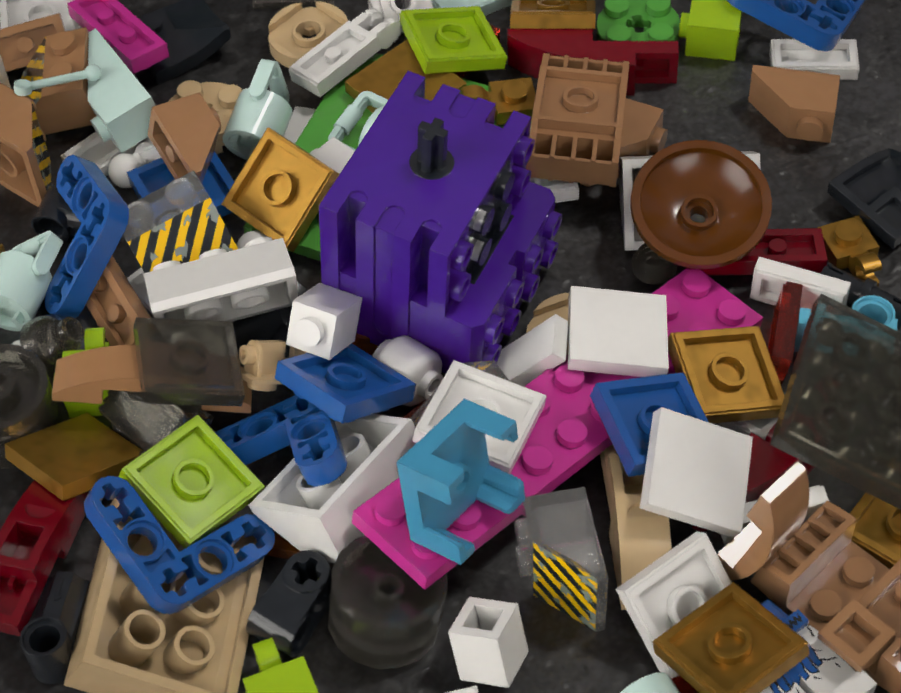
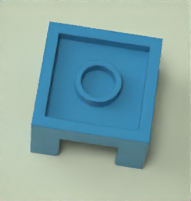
M465 398L397 461L410 540L460 565L475 551V544L446 529L475 500L506 514L513 513L526 500L524 483L521 479L489 465L485 436L487 434L503 441L506 439L514 443L518 439L516 421Z

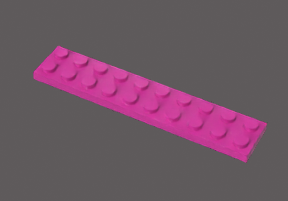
M685 269L652 293L666 295L668 337L670 333L749 326L760 327L763 321V317L701 270ZM668 351L669 369L667 374H673L676 372ZM566 355L565 362L552 370L547 369L524 387L547 395L545 407L511 472V475L523 481L526 500L511 514H506L475 500L446 530L474 543L476 551L611 446L612 441L590 394L596 383L641 377L568 370V355ZM399 478L353 511L352 524L424 590L458 565V563L410 540Z

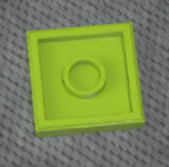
M480 6L401 11L399 20L400 25H402L401 28L424 74L505 69L507 55Z
M196 415L121 469L119 474L120 478L126 480L135 489L150 512L184 549L221 526L251 503L265 488L262 482L199 415Z

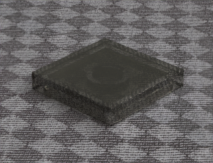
M136 317L133 331L143 404L242 406L245 391L233 321Z

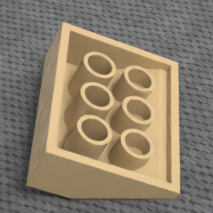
M114 498L110 506L113 505L118 508L120 503ZM235 514L214 531L232 522L241 515ZM155 517L178 551L184 550L182 545ZM128 518V520L124 524L122 523V521H120V523L117 525L118 529L122 530L123 527L133 519ZM141 534L128 536V544L134 553L141 556H148L153 553V546L147 537ZM242 536L232 548L236 554L247 544L253 543L255 545L257 540L253 536L246 538ZM101 539L64 686L87 693H238L249 638L246 625L251 610L256 603L264 558L254 567L180 612L162 614L154 610L147 603L106 543ZM207 552L199 554V564L206 572L210 574L222 573V564L214 554ZM184 573L178 580L170 584L164 582L161 587L166 593L172 590L177 593L189 579L186 573Z

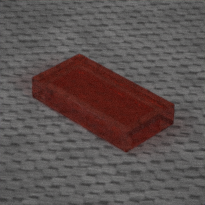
M789 281L783 284L775 304L768 343V352L781 386L793 360L803 289L802 284Z

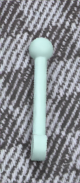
M90 64L85 70L35 81L19 79L14 82V93L18 96H28L35 89L82 79L96 81L101 77V70L99 66Z

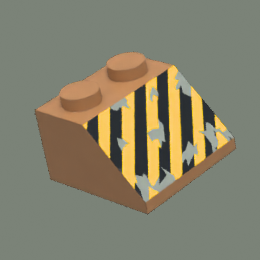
M87 28L63 31L45 36L23 71L22 79L35 81L85 70L88 66L89 32ZM87 79L35 89L28 95L36 104L38 122L45 135L92 125L90 120L96 117L88 102Z
M0 83V184L39 207L48 188L51 186V160L45 144L46 136L40 128L36 115L37 107L29 96H18L14 93L13 89Z

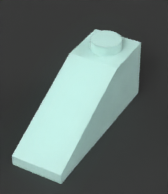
M95 28L88 33V65L95 64L99 66L101 77L96 81L88 80V102L96 115L90 122L104 143L111 139L120 152L123 153L148 137L151 109L156 105L150 94Z

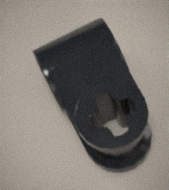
M312 550L301 551L291 556L270 588L259 598L251 610L246 625L247 633L261 641L272 637L279 651L291 657L298 656L307 646L315 628L327 610L333 605L336 598V588L330 578V566L326 558Z

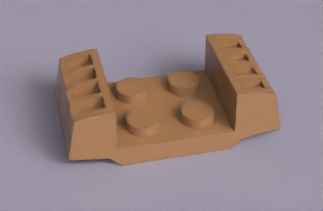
M543 53L530 130V138L535 140V145L526 165V169L531 171V179L540 178L548 179V181L560 180L568 181V183L579 182L589 183V185H608L609 187L616 188L629 61H623V63L611 62L608 59L601 61L591 60L588 57L581 59L571 58L568 55L561 57Z
M826 501L803 523L799 531L754 574L751 583L788 616L799 609L808 618V625L820 632L853 598L858 602L890 569L852 542L857 519L835 504ZM901 635L880 656L878 661L864 670L878 686H881L889 693H901ZM846 662L853 670L857 672V670L853 666Z

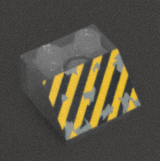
M194 170L128 205L129 220L123 235L144 273L153 271L156 265L166 261L175 260L180 261L182 264L198 260L202 253L209 250L225 249L229 252L238 249Z
M585 487L525 497L526 500L522 503L523 518L514 520L518 546L515 547V554L520 577L529 576L535 597L594 631L605 630L608 576Z

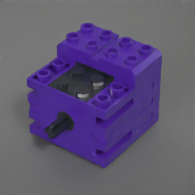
M407 71L319 205L321 283L362 297L356 333L369 337L370 343L379 346L385 340H392L406 335L437 352L442 361V372L445 374L453 360L481 371L487 370L492 372L501 354V340L504 335L510 337L513 335L521 316L520 306L524 300L531 302L540 282V276H538L542 267L549 269L555 259L559 243L552 240L560 228L562 214L554 211L556 199L551 189L530 182L531 171L526 169V165L535 145V140L529 137L531 127L530 116L513 110L504 127H498L494 125L496 103L480 97L475 100L460 94V90L442 84L432 101L425 99V77Z

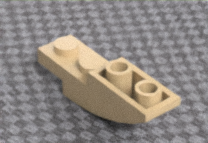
M612 444L600 453L611 518L609 539L617 587H619L670 551L672 545L669 517L640 509L644 475L628 477ZM619 597L621 610H626L621 598Z

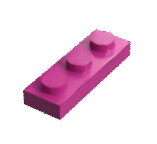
M73 0L67 3L70 17L82 28L86 27L88 32L96 28L133 74L148 69L153 64L169 57L167 43L118 0Z

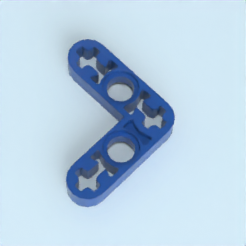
M727 0L735 8L818 51H831L836 47L865 0H818L814 5L807 0Z
M69 155L62 162L57 174L56 187L81 225L55 272L45 296V307L48 313L70 320L78 317L84 309L122 238L129 220L127 204L96 163L76 155Z
M296 395L215 432L245 465L291 445L295 462L305 481L311 486H323L338 479L347 468V459L335 421L330 419L326 412L308 400L299 398Z
M107 476L99 479L93 485L84 501V511L91 524L147 603L154 610L162 614L180 612L254 567L269 553L275 542L274 531L270 526L256 515L246 514L179 552L135 489L126 480L117 476ZM103 497L107 500L116 498L120 505L118 508L113 505L105 507L101 500ZM128 518L133 519L129 521L123 527L122 530L118 529L117 525L120 523V521H122V523L124 524L128 520ZM141 534L147 537L153 546V553L148 556L134 553L128 544V536ZM242 536L245 538L253 536L257 540L255 545L253 543L247 544L236 554L232 548ZM203 552L214 554L222 564V573L210 574L206 572L199 564V554ZM186 573L189 580L182 585L177 593L174 590L166 593L162 589L161 585L164 582L167 584L173 583Z

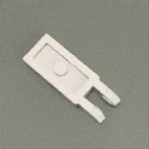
M369 8V10L361 13L354 20L347 21L292 64L289 69L291 80L321 97L381 48L388 49L393 42L399 39L402 25L393 18L383 20L382 12L375 8Z

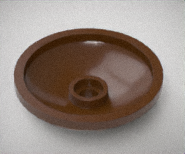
M709 140L679 142L654 154L638 172L631 193L633 223L646 245L667 261L694 269L723 267L748 255L764 237L772 212L771 191L759 167L739 150L726 144ZM698 214L706 220L699 223L693 221L690 217Z

